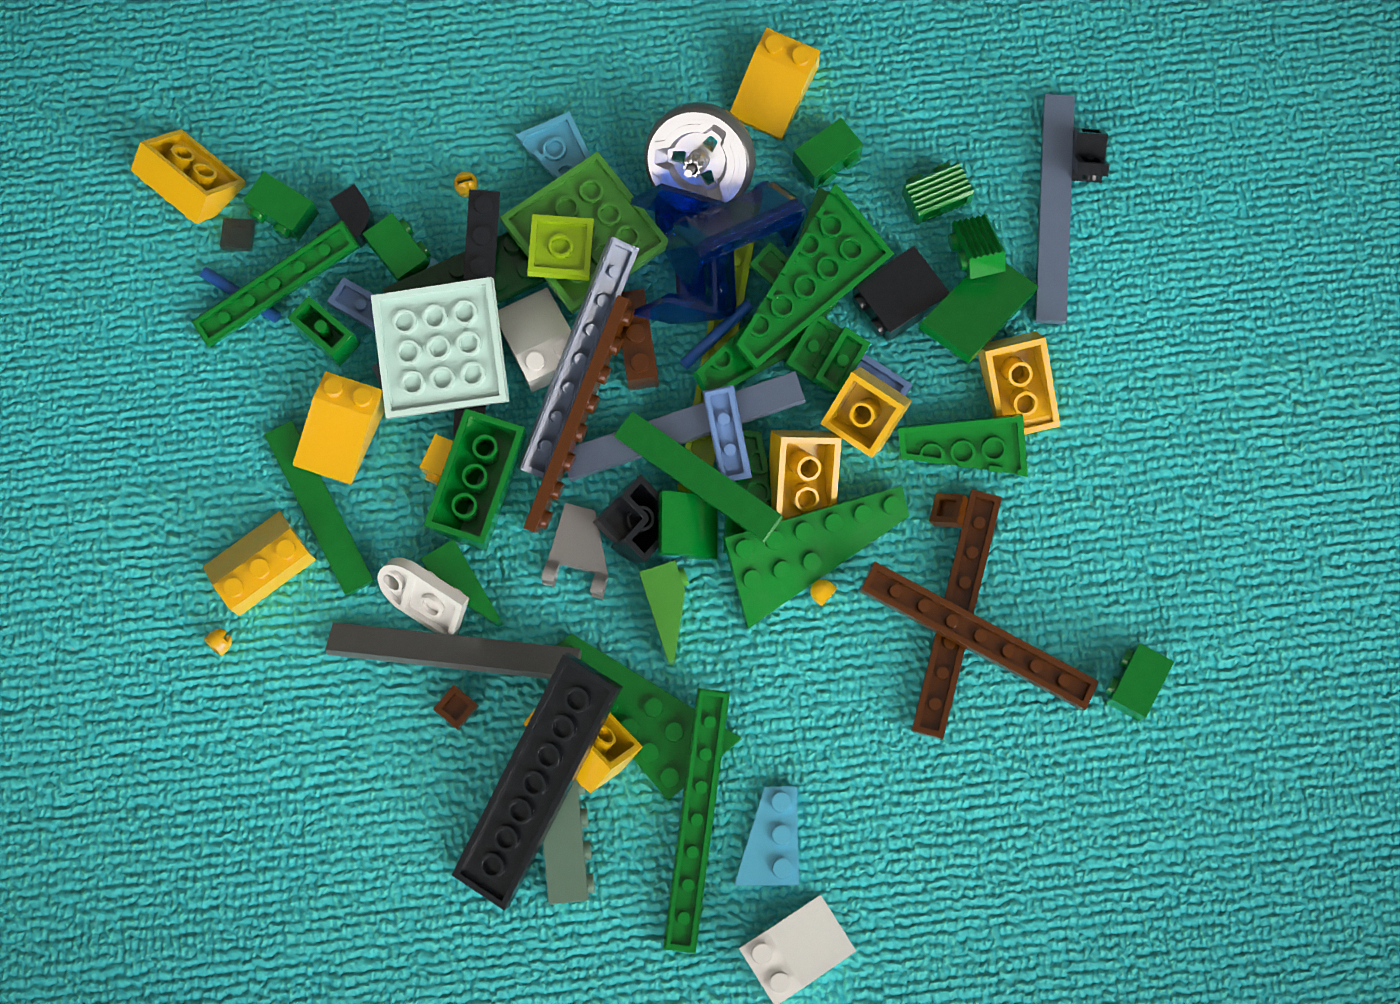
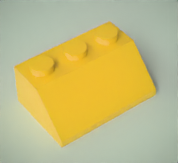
M182 129L141 141L130 170L195 224L216 217L246 184L243 178Z
M278 511L205 564L203 568L212 586L227 607L238 616H241L316 561V559L284 515Z

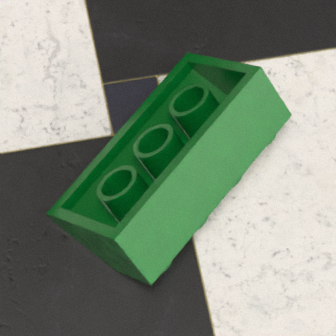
M465 408L424 526L452 540L454 539L456 542L487 551L527 438L525 427Z

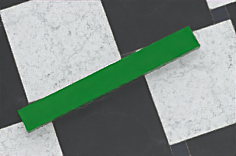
M697 688L662 947L664 950L696 953L730 692Z

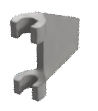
M565 503L549 558L542 573V584L555 587L561 565L595 574L590 588V596L603 600L608 581V572L599 528L593 523L597 518L595 510Z

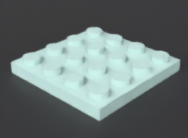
M487 277L371 295L385 416L387 419L509 402L494 278Z

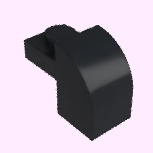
M1074 127L1072 181L1102 183V176L1108 177L1110 164L1105 159L1108 134L1105 130Z
M353 184L329 201L340 218L338 222L342 220L346 223L360 248H362L367 243L362 233L374 226V218L365 198L355 184ZM332 226L328 227L327 229H325L324 231H322L321 233H319V234L316 235V236H319L320 234H322L323 232H325L326 230H328V229L331 228Z

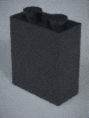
M913 246L871 273L855 286L852 300L856 308L861 313L865 311L871 319L869 323L875 334L879 337L882 335L888 342L927 317L949 294V291L918 249Z

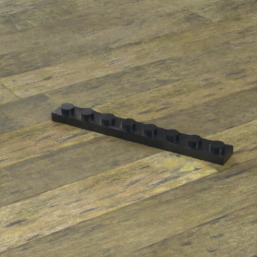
M469 189L463 281L487 277L495 279L500 204L499 191ZM486 405L466 408L486 415ZM465 408L455 409L453 436H456Z

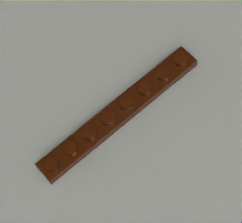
M617 295L523 527L524 529L540 534L541 530H546L550 524L553 512L549 510L553 500L558 501L565 484L561 480L565 471L570 472L576 459V454L573 453L576 443H581L586 435L588 425H585L588 414H593L597 408L600 397L596 394L600 384L605 385L610 376L611 367L608 364L612 355L617 356L623 343V338H620L623 327H629L633 319L635 310L632 309L633 303L630 299Z
M971 489L944 599L974 614L1002 497ZM936 632L911 732L943 740L965 648Z
M873 562L859 589V592L1070 705L1080 710L1087 709L1098 685V680L883 565Z

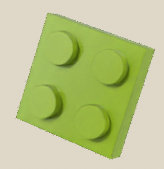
M532 214L527 275L532 277L589 281L594 219Z

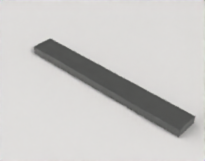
M335 622L332 624L325 648L327 655L543 679H551L563 654L569 652L578 659H581V649Z

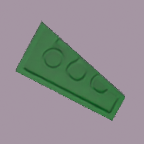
M1022 414L897 426L901 459L935 464L942 463L962 468H977L991 472H1005L1028 477Z

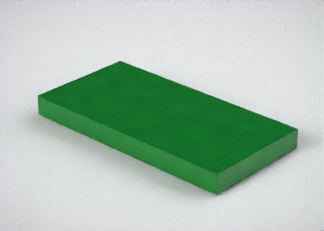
M1006 263L1005 272L970 280L966 276L921 322L919 329L969 364L1036 293L1039 286Z

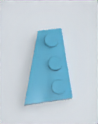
M570 111L515 134L516 140L554 179H557L591 156Z
M797 786L764 787L734 886L799 885Z

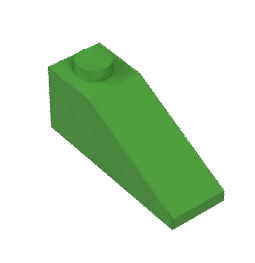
M675 560L639 572L669 666L674 665L676 661L685 601L684 586L689 585L684 567L678 568Z

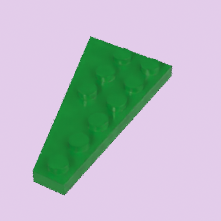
M897 485L784 518L765 543L746 530L722 536L746 627L750 628L909 517L902 486Z
M570 634L556 646L581 649V661L623 686L610 713L643 746L633 759L663 796L670 801L684 789L694 709L575 635ZM726 728L722 756L742 740L741 737Z

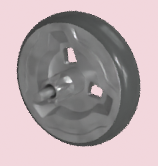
M690 102L674 107L657 120L645 144L644 161L646 172L653 188L667 203L688 213L710 214L728 208L746 192L755 170V149L747 129L731 112L710 103ZM709 136L717 140L716 146H714L713 141L707 140ZM674 151H685V161L675 160ZM711 170L714 182L708 184L701 174Z

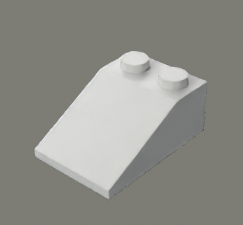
M544 288L498 310L500 330L531 392L551 383L571 333V329L549 289Z
M821 895L739 947V950L773 1004H780L856 952Z

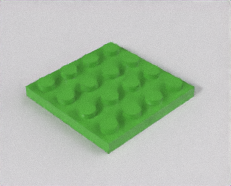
M598 151L500 216V223L527 257H529L532 214L594 219L590 280L544 277L572 314L577 312L582 305L609 236L639 248L630 274L668 249L671 244Z

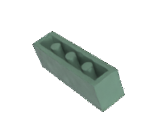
M576 779L543 841L549 905L590 901V893H595L594 874H588L587 860H592L590 840H584L583 828L589 827L587 808H581L580 795H586V789Z

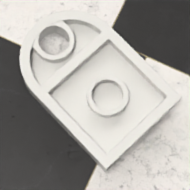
M393 558L380 569L378 583L382 593L392 605L434 633L458 636L469 597L464 595L459 589L439 579L431 571H427L415 562L405 558Z

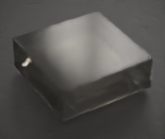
M223 218L220 241L221 249L252 252L256 224L254 220Z

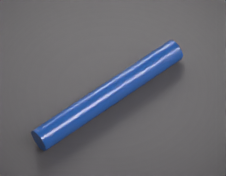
M205 267L200 273L201 278L229 295L240 289L239 286L208 267ZM271 307L261 315L276 323L281 317V312Z
M745 299L680 359V364L688 370L754 309L752 304Z

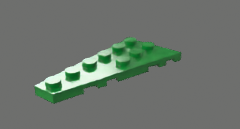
M836 183L831 188L735 345V348L754 370L894 255V252Z

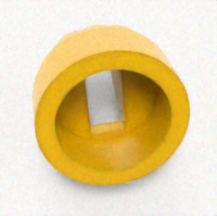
M468 171L458 173L454 179L455 190L461 197L468 198L469 189L478 190L479 188L477 178Z
M820 579L812 584L810 594L818 605L823 606L837 590V587L829 580Z
M220 628L210 632L204 638V641L214 652L222 657L231 647L232 637L231 635L224 637L227 631Z

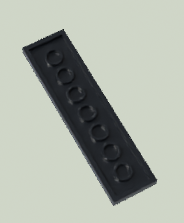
M569 652L562 655L452 873L453 877L501 909L506 910L510 907L623 686Z

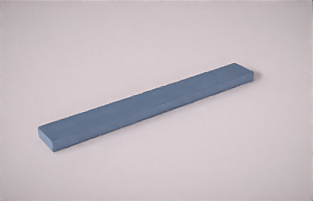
M1045 94L1043 98L1036 284L1039 287L1035 294L1034 323L1065 325L1067 322L1075 96Z
M612 236L608 237L517 466L518 469L544 478L617 295L621 296L639 248Z
M796 371L735 391L741 424L806 403ZM705 402L647 421L680 445L711 435ZM614 432L576 445L573 451L576 454V459L570 472L567 471V474L572 482L643 457L614 437L616 433Z

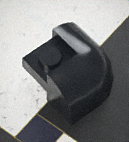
M639 475L616 494L608 503L609 505L593 521L613 542L610 546L613 550L627 560L637 564L645 563L658 549L659 493L642 475Z

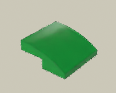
M820 315L803 330L783 366L793 372L796 371V374L838 395L851 372L856 370L871 343L849 328H840Z
M662 490L659 493L658 555L686 556V559L717 560V509L695 494Z

